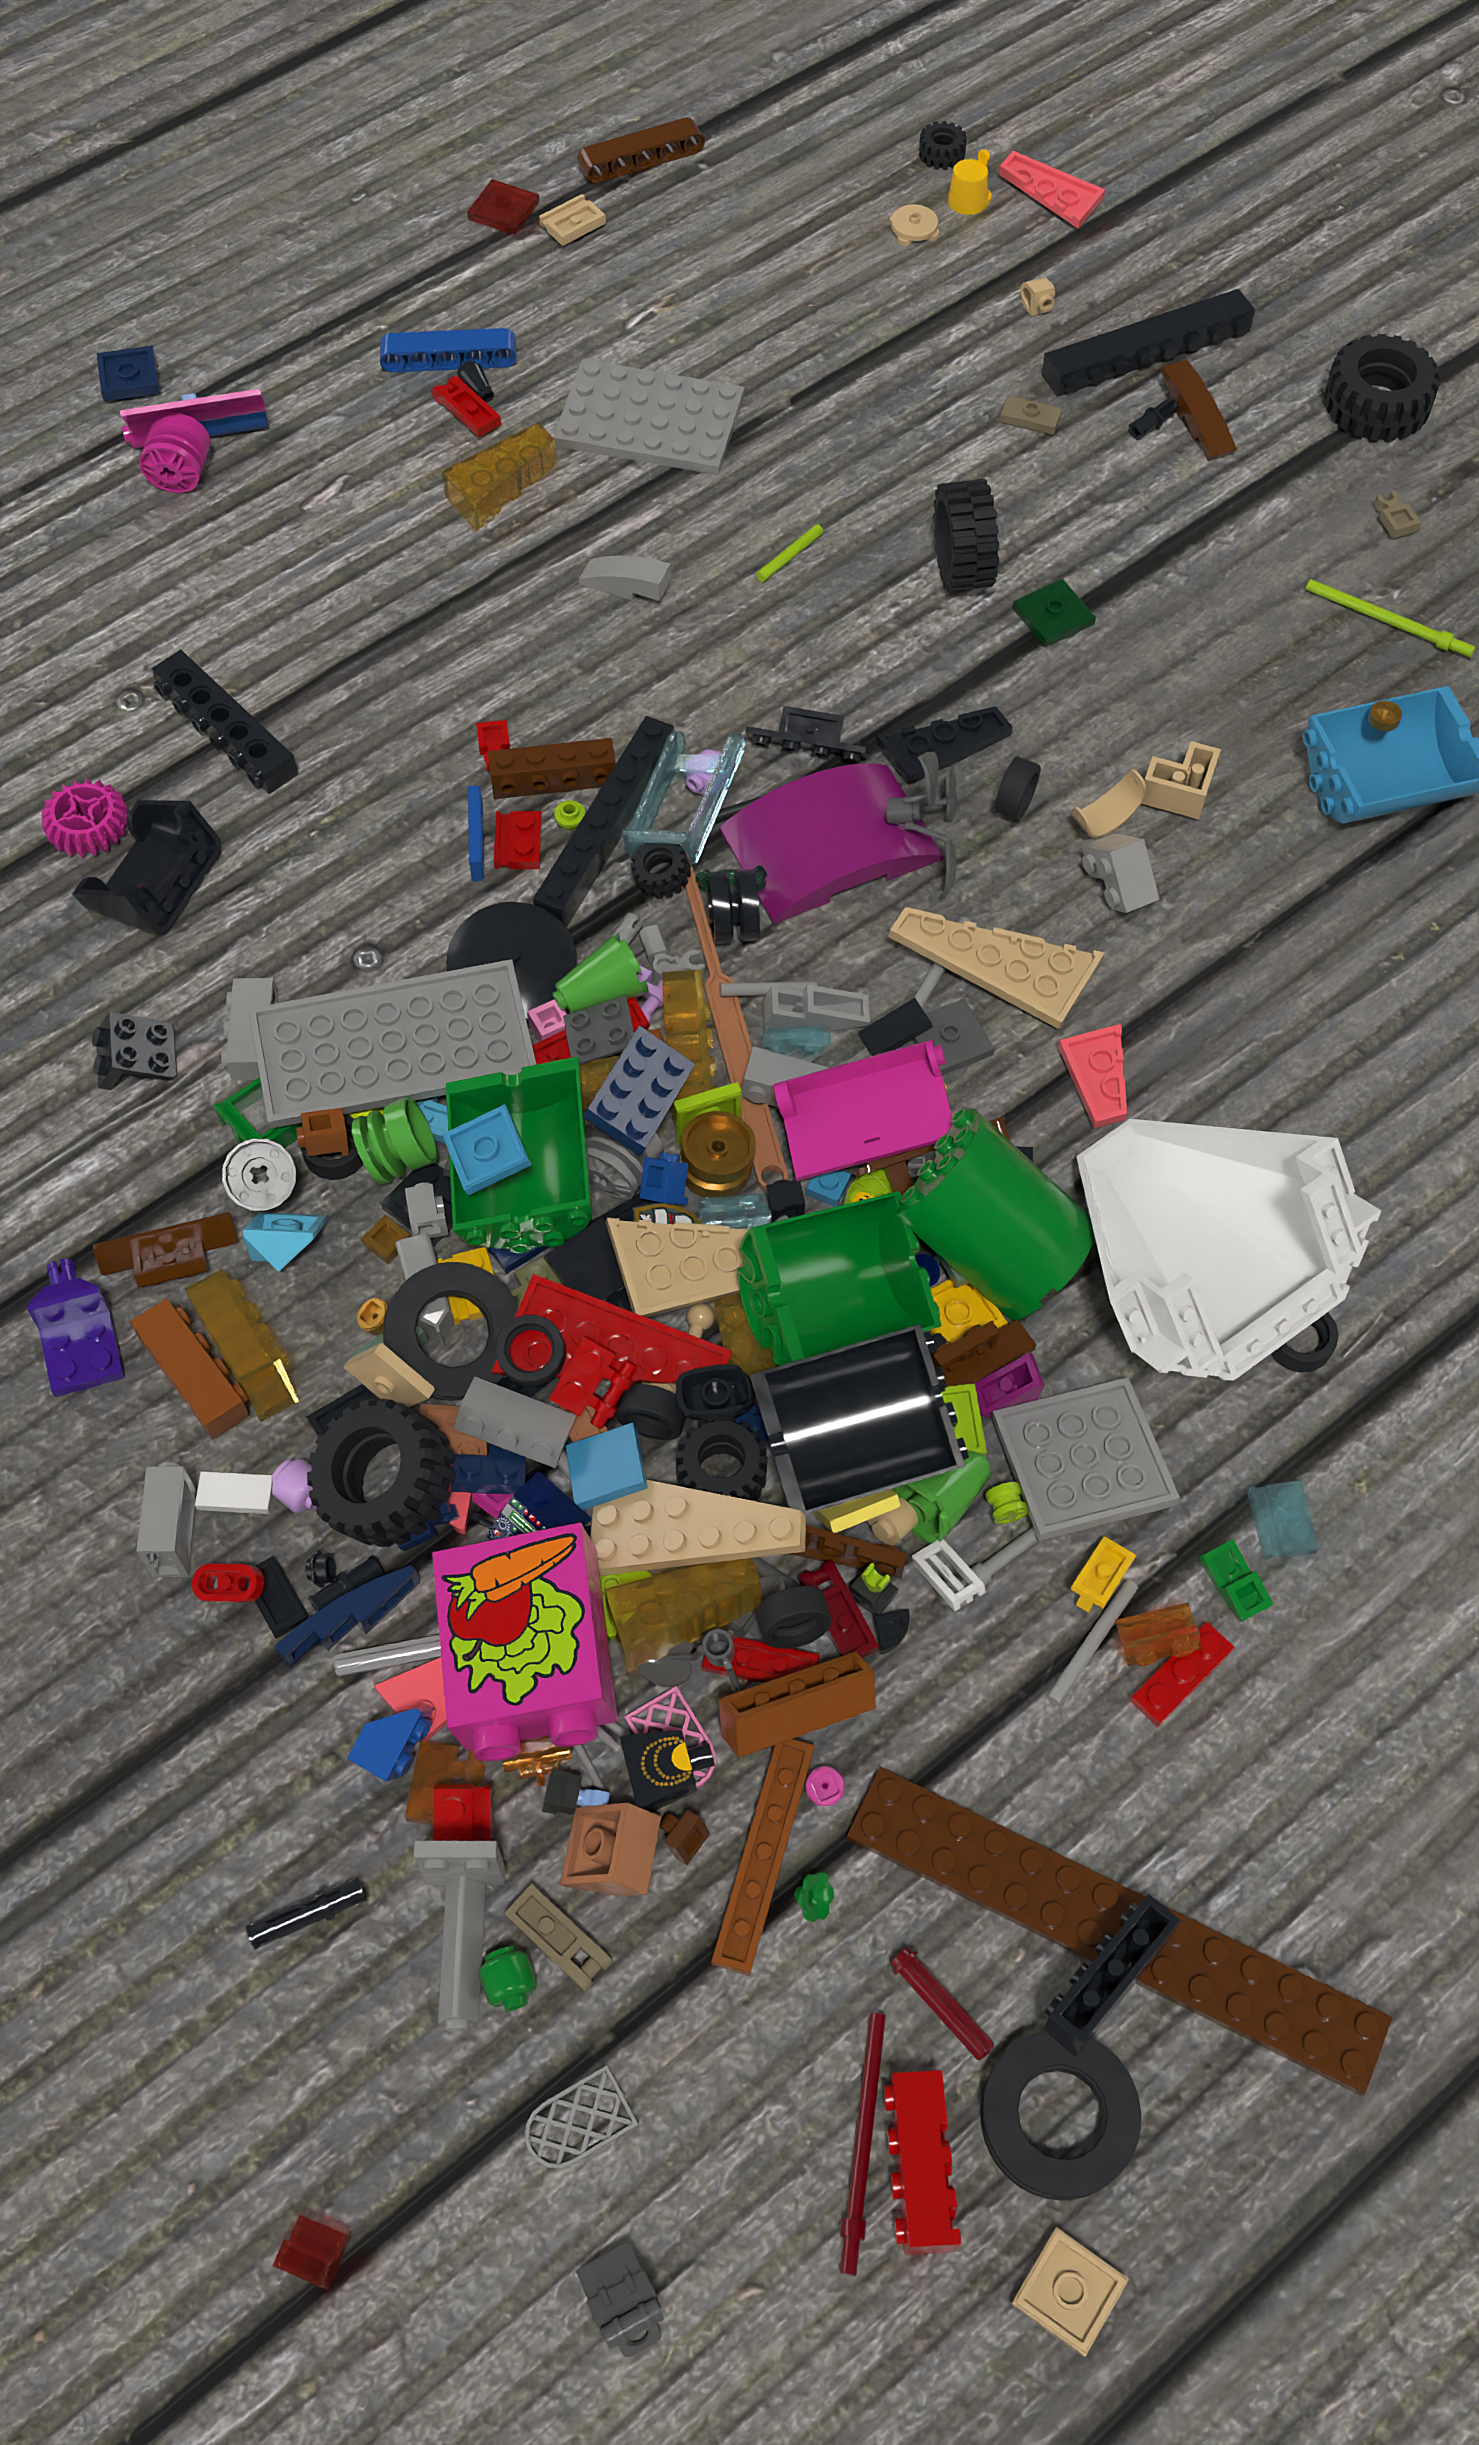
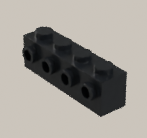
M1150 1894L1145 1897L1139 1906L1132 1903L1118 1921L1123 1925L1114 1936L1109 1932L1105 1935L1094 1950L1098 1956L1092 1964L1088 1966L1084 1962L1069 1981L1074 1985L1065 1997L1058 1993L1044 2011L1049 2017L1043 2030L1075 2057L1078 2056L1172 1939L1181 1922L1178 1917Z

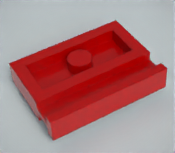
M496 811L494 869H499V867H508L509 869H540L541 811H510V814H501V811Z
M435 1784L433 1788V1841H492V1785Z

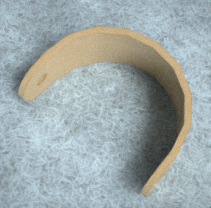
M1131 769L1103 796L1083 809L1077 806L1074 807L1070 814L1089 837L1098 838L1105 836L1124 824L1138 810L1146 794V784L1142 776L1135 769Z

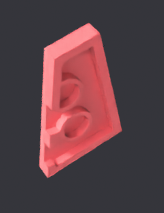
M1121 1024L1059 1040V1051L1093 1128L1124 1121L1127 1116Z

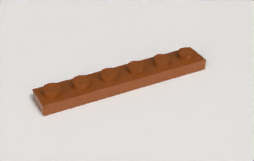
M791 1739L778 1743L774 1747L711 1965L746 1976L751 1974L815 1745Z

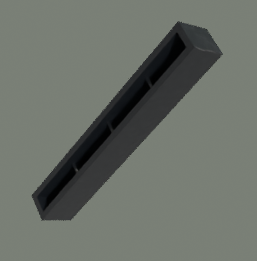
M1238 288L1044 354L1041 375L1055 395L1059 397L1250 332L1255 308Z
M645 716L535 894L533 905L552 913L566 928L674 752L673 725Z

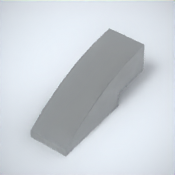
M618 555L590 559L581 574L579 584L632 601L636 594L660 601L671 581V564L637 556Z
M809 984L806 985L803 991L771 986L763 999L764 1027L796 1031H829L868 1026L870 1023L869 997L866 994Z

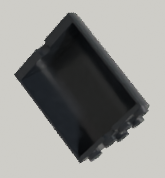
M921 1324L750 1375L789 1508L801 1510L805 1515L965 1467L963 1460L969 1459L963 1437L956 1439L953 1427H956V1423H958L952 1402L944 1403L941 1394L947 1388L944 1374L940 1366L934 1368L930 1354L936 1352L930 1331L923 1333Z

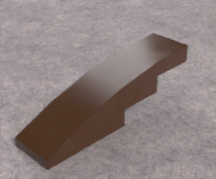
M1184 360L1163 366L1161 372L1171 398H1174L1175 403L1178 405V416L1180 420L1186 419L1193 440H1200L1207 461L1234 454L1237 448L1226 422L1212 395L1190 362Z

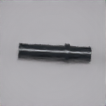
M356 1877L330 1890L325 1891L323 1888L316 1891V1896L246 1925L247 1935L253 1949H259L274 1940L283 1938L321 1920L326 1919L330 1921L335 1919V1914L368 1901L359 1877Z

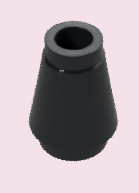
M472 360L463 363L457 371V376L486 403L490 402L494 397V392L482 366Z

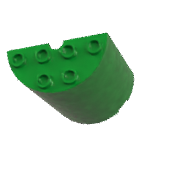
M578 1056L521 1068L522 1071L515 1075H506L498 1072L446 1083L448 1131L505 1104L509 1109L532 1164L479 1191L467 1195L449 1153L453 1231L465 1239L466 1244L510 1249L513 1253H526L535 1247L561 1246L564 1244V1240L578 1234L591 1221V1189L585 1118L582 1117L584 1114L581 1065Z
M963 1107L952 1117L951 1123L953 1125L949 1131L936 1142L934 1146L936 1150L934 1153L936 1156L935 1160L930 1159L920 1167L917 1172L919 1178L914 1186L910 1187L900 1199L902 1204L895 1216L1011 1321L1019 1320L1042 1307V1298L1053 1288L1059 1292L1080 1268L1095 1239L1091 1218L1086 1211L976 1109Z
M900 1191L752 1227L745 1233L739 1247V1251L744 1255V1265L737 1268L741 1302L756 1341L761 1349H770L773 1353L772 1361L779 1366L918 1324H921L923 1331L942 1326L940 1309L933 1299L929 1286V1274L924 1267L918 1266L915 1259V1254L919 1251L918 1239L912 1230L895 1216L902 1204L900 1202L902 1197Z

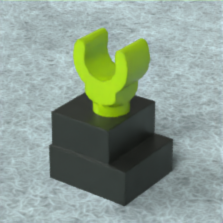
M869 1563L852 1584L850 1593L857 1604L872 1615H879L883 1613L898 1594V1588L892 1584V1579L888 1574H884L873 1563Z

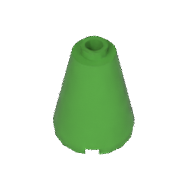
M618 933L610 937L555 984L557 991L552 994L561 1011L567 1009L569 1013H573L626 995L627 999L642 996L648 993L649 989L646 980L639 982L637 976L642 970L627 942L624 939L620 940V934Z
M967 1450L969 1459L963 1460L965 1467L892 1488L898 1497L906 1500L914 1508L918 1516V1524L911 1532L917 1538L927 1543H934L937 1540L939 1542L949 1535L990 1479V1465L985 1456Z

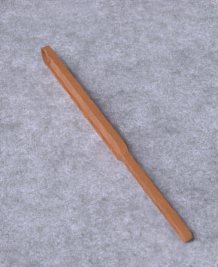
M686 853L691 866V877H687L689 882L684 887L709 978L704 984V991L730 1084L738 1082L741 1088L752 1052V1045L738 996H720L719 994L720 983L734 982L732 978L722 973L690 856ZM742 1097V1119L751 1127L756 1138V1150L752 1166L759 1188L766 1193V1185L768 1184L761 1178L764 1173L777 1171L786 1180H788V1173L768 1104L754 1103Z

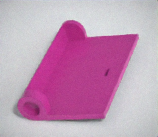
M928 1040L774 1083V1093L780 1113L784 1119L796 1180L800 1181L936 1144L953 1125L951 1123L950 1105L940 1068L941 1065L946 1064L941 1044L934 1046L933 1040Z

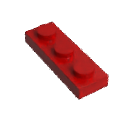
M1206 1621L1131 1697L1130 1702L1158 1728L1233 1652L1235 1647Z

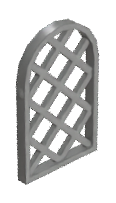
M608 2065L554 2097L548 2098L537 2107L526 2123L525 2141L529 2153L537 2163L550 2169H563L580 2163L584 2158L638 2127L639 2124L625 2100L624 2093L621 2092ZM602 2075L599 2088L585 2085ZM607 2075L617 2094L603 2090ZM577 2089L573 2103L560 2100ZM582 2090L597 2094L593 2109L578 2105ZM602 2095L616 2099L612 2114L598 2111ZM621 2102L631 2120L617 2116ZM551 2105L548 2118L538 2116L544 2108ZM557 2105L571 2108L567 2124L553 2120ZM576 2110L591 2114L587 2130L572 2126ZM596 2116L610 2120L606 2135L592 2131ZM534 2120L546 2124L542 2139L530 2136V2128ZM615 2121L629 2125L612 2135ZM551 2125L566 2129L561 2145L547 2141ZM570 2131L585 2135L581 2151L566 2146ZM590 2137L604 2140L586 2151ZM531 2142L540 2144L537 2154L533 2151ZM545 2146L559 2150L556 2164L548 2163L541 2159ZM564 2152L577 2155L574 2159L561 2163Z

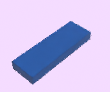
M468 786L469 865L472 881H483L485 879L484 828L481 788L479 786Z

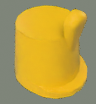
M982 149L978 152V160L964 159L954 166L947 202L949 207L959 214H977L990 205L992 194L988 189L987 169L990 153L987 149Z

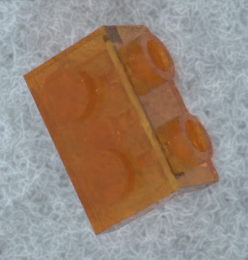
M1188 1602L1115 1620L1127 1666L1135 1664L1146 1666L1160 1658L1173 1655L1183 1657L1193 1653L1194 1650L1201 1649L1200 1633L1197 1625H1195Z

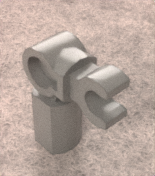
M657 924L643 927L639 935L649 963L652 964V980L657 985L661 980H666L672 984L674 980L680 979L684 975L699 977L704 974V964H691V962L699 961V950H690L683 957H671L661 929Z

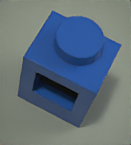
M659 1152V1158L645 1157L639 1198L668 1204H688L689 1197H684L688 1163L679 1161L680 1154Z

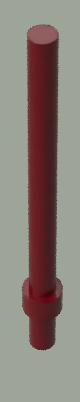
M870 2013L846 2218H842L840 2237L844 2238L840 2274L848 2276L857 2275L860 2241H865L867 2222L863 2221L886 2022V2015L881 2013Z

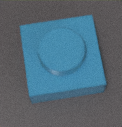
M837 1170L814 1176L806 1188V1195L836 1207L839 1205L851 1181V1174Z

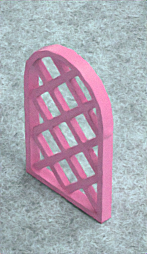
M677 1686L624 1716L634 1735L639 1734L633 1723L645 1725L642 1734L648 1733L650 1726L662 1729V1732L682 1731L684 1740L686 1735L700 1738L698 1746L703 1745L704 1741L706 1744L709 1743L715 1764L716 1754L711 1740L706 1735ZM672 1695L669 1706L658 1704ZM676 1697L679 1698L685 1710L674 1708ZM649 1709L646 1720L635 1718ZM654 1709L667 1712L665 1724L651 1721ZM672 1713L686 1716L683 1729L669 1726ZM690 1718L699 1733L687 1730ZM715 1766L710 1767L708 1773L693 1772L694 1778L695 1776L702 1778L699 1782H696V1788L702 1787L711 1778Z

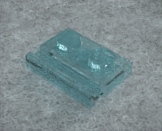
M1302 1481L1269 1484L1260 1488L1252 1486L1249 1488L1247 1494L1264 1560H1269L1272 1557L1286 1558L1317 1553L1319 1547Z

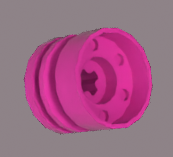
M176 412L159 414L152 421L140 456L139 466L141 473L157 488L168 492L184 493L193 490L198 485L211 444L209 433L202 424L185 414Z

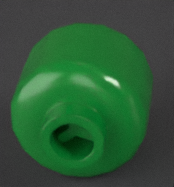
M514 1946L504 1947L486 1955L484 1958L485 1963L479 1970V1977L487 2002L495 2007L504 2006L505 2012L514 2011L528 2004L527 1997L537 1987V1981L528 1955L522 1951H516Z

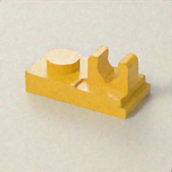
M1104 1536L1071 1587L1072 1591L1080 1595L1076 1606L1088 1613L1094 1604L1104 1609L1132 1565L1136 1554Z

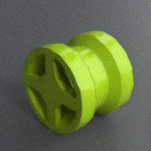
M1018 1482L1003 1483L986 1492L987 1503L992 1505L994 1509L992 1517L996 1524H1008L1028 1514L1027 1505L1020 1497L1021 1488Z

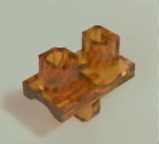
M550 1735L541 1737V1740L526 1742V1740L520 1741L521 1753L501 1761L504 1773L519 1770L521 1779L536 1776L537 1786L543 1787L546 1786L544 1775L550 1774L552 1769L558 1770L557 1762L573 1758L570 1746L554 1745L551 1743Z

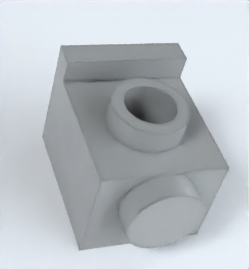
M419 1183L414 1187L405 1188L413 1236L423 1233H429L430 1238L449 1235L442 1196L435 1197L433 1184Z

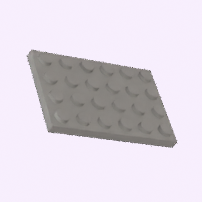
M582 359L553 435V446L719 475L745 396V387Z

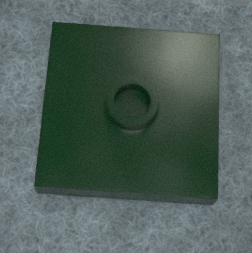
M1063 578L1013 601V610L1045 647L1095 625V615Z

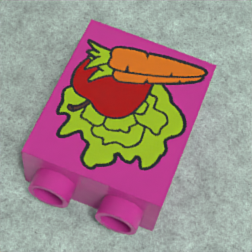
M581 1522L432 1552L447 1728L467 1751L474 1750V1757L481 1761L506 1760L521 1753L520 1741L550 1735L551 1743L554 1745L577 1746L595 1740L598 1737L597 1726L618 1722L597 1550Z

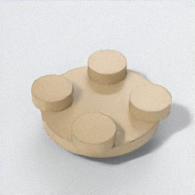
M914 204L906 205L897 209L890 216L889 223L894 233L898 236L897 242L902 246H909L913 241H935L939 237L938 217L928 207Z

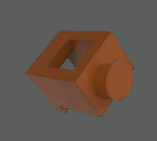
M342 1108L301 1113L303 1127L296 1128L298 1146L299 1148L306 1147L307 1156L342 1152V1156H349Z

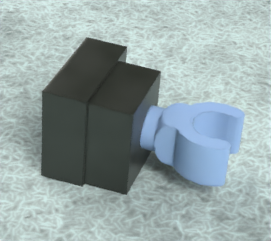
M552 1769L542 1812L557 1815L558 1812L573 1815L576 1805L581 1807L607 1805L610 1793L600 1790H581L582 1776Z

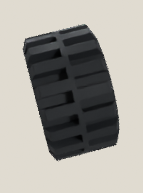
M736 1418L728 1421L713 1420L710 1423L707 1420L698 1421V1429L691 1426L686 1431V1438H681L678 1444L679 1451H676V1474L679 1486L751 1501L752 1499L756 1501L759 1499L762 1488H765L768 1457H766L767 1449L765 1443H761V1435L757 1430L750 1433V1424L743 1421L739 1425L736 1423ZM727 1454L740 1461L743 1467L737 1474L729 1478H715L705 1473L701 1465L707 1458L713 1455Z

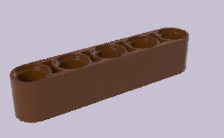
M687 117L587 146L579 152L577 162L587 179L595 184L694 155L703 149L705 137L695 122Z

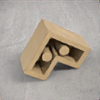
M1190 741L1183 764L1152 756L1144 779L1146 794L1142 804L1200 819L1221 749Z

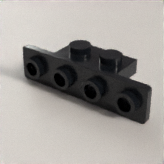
M784 706L779 732L749 726L746 727L745 731L747 739L752 740V744L762 747H769L770 743L782 745L781 748L790 752H799L801 748L812 750L811 754L827 758L830 754L841 755L842 760L852 763H859L860 759L867 760L869 754L867 747L840 743L844 724V716Z

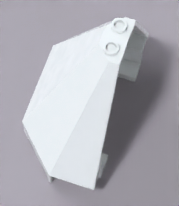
M1129 1119L1076 1156L1110 1303L1131 1352L1137 1354L1160 1373L1176 1371L1187 1376L1205 1378L1208 1375L1231 1381L1240 1377L1345 1300L1350 1288L1346 1282L1352 1267H1359L1369 1240L1365 1239L1370 1224L1373 1221H1378L1381 1214L1380 1209L1354 1194L1355 1189L1338 1138Z

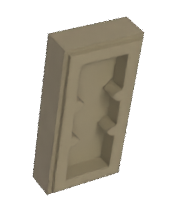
M1008 395L1000 415V422L1054 435L1061 418L1062 408Z

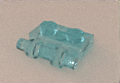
M765 1193L697 1199L701 1224L730 1226V1228L746 1227L748 1229L749 1227L752 1228L771 1223Z

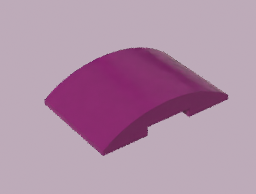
M852 764L804 776L760 797L720 826V833L741 870H754L758 899L772 924L828 904L832 894L883 875L889 881L939 862L944 857L931 836L915 830H905V824H888V798H904L907 796L888 765ZM915 820L914 824L926 828L922 820Z

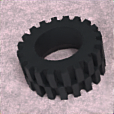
M986 479L938 484L937 490H935L936 500H934L933 505L935 509L933 521L935 523L934 537L936 538L935 552L938 555L937 564L938 568H940V577L943 580L944 588H946V591L993 586L996 583L995 577L998 576V551L1000 549L997 534H999L998 525H996L997 512L994 509V497L991 495L990 485H987Z

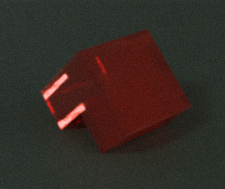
M299 2215L289 2241L283 2240L272 2266L329 2291L351 2237Z

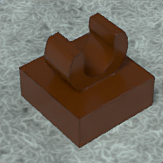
M689 1810L685 1812L680 1820L668 1813L659 1826L662 1830L666 1831L665 1836L667 1838L664 1841L674 1857L685 1865L690 1863L710 1835L700 1817Z

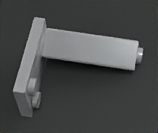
M415 1841L414 1859L426 1884L446 1885L438 2023L445 2024L446 2031L466 2032L469 2031V2024L479 2023L481 1984L479 1970L482 1964L485 1885H505L506 1868L497 1841Z

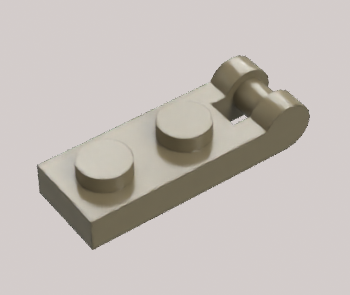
M532 1884L504 1912V1916L584 1993L593 1984L591 1979L599 1970L605 1971L613 1962L598 1945ZM582 1950L589 1959L579 1968L572 1960Z

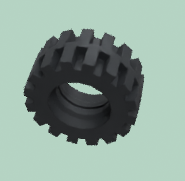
M936 121L933 122V125H926V129L923 128L920 134L919 158H921L923 163L927 162L926 166H934L936 170H939V168L948 170V167L953 169L959 161L965 158L967 142L965 130L962 131L961 126L955 127L953 122L947 124V121H942L941 124Z
M656 837L654 842L650 843L647 840L644 842L645 847L639 846L636 849L638 854H633L631 858L633 863H630L631 870L640 890L643 893L646 892L647 896L653 897L655 894L657 899H663V895L666 894L669 898L673 896L672 892L676 891L679 893L682 891L681 885L686 886L688 884L687 877H691V866L679 842L676 840L672 842L668 837L661 841L660 837ZM665 861L672 862L671 867L661 874L650 873L656 864Z

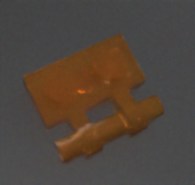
M420 1742L405 1814L406 1821L433 1825V1788L435 1784H453L454 1777L464 1778L463 1784L478 1786L479 1780L484 1778L486 1767L482 1765L483 1761L474 1757V1750L469 1751L467 1762L461 1763L457 1762L459 1748L457 1746Z

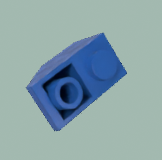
M429 1706L418 1707L366 1723L347 1759L385 1782L397 1779L399 1776L403 1777L413 1763L414 1756L411 1753L417 1741L421 1742L431 1728L432 1721L429 1718L434 1709Z

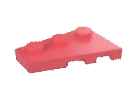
M441 1657L374 1685L376 1692L396 1714L423 1706H429L434 1709L429 1718L432 1721L431 1728L426 1737L421 1741L423 1745L447 1725Z

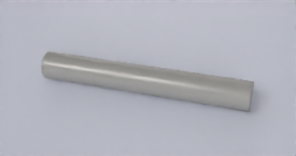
M817 982L720 983L719 994L720 996L766 995L771 986L803 991L807 984L817 986Z

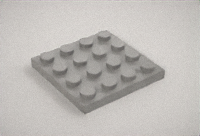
M1128 1377L995 1410L992 1413L993 1423L1015 1480L1020 1485L1023 1501L1027 1505L1028 1514L1039 1541L1179 1505V1494Z

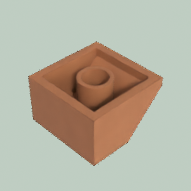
M630 1803L576 1807L560 1885L615 1896L647 1895L661 1816Z

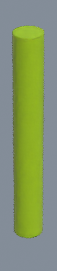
M818 524L814 525L756 572L757 579L760 582L766 581L823 534L822 527Z

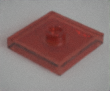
M491 179L467 211L468 220L516 235L539 204V194Z

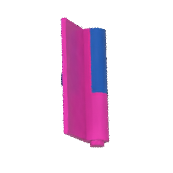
M260 389L196 398V393L181 395L182 401L120 410L121 417L127 423L126 426H122L125 443H131L133 449L144 447L153 419L159 414L166 412L182 413L194 418L204 426L209 433V437L269 428L264 399Z

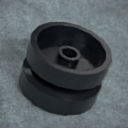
M743 869L736 871L733 878L734 891H731L729 878L724 871L709 872L707 875L708 894H706L708 921L711 924L714 944L730 943L732 941L734 922H737L738 934L742 941L759 940L760 913L754 870Z

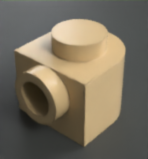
M1046 277L1023 282L1021 285V300L1030 316L1051 311L1055 304L1053 299L1055 296L1053 283L1049 282Z
M898 1497L901 1505L899 1508L867 1520L871 1526L873 1536L887 1545L893 1546L918 1524V1516L914 1508L900 1497Z

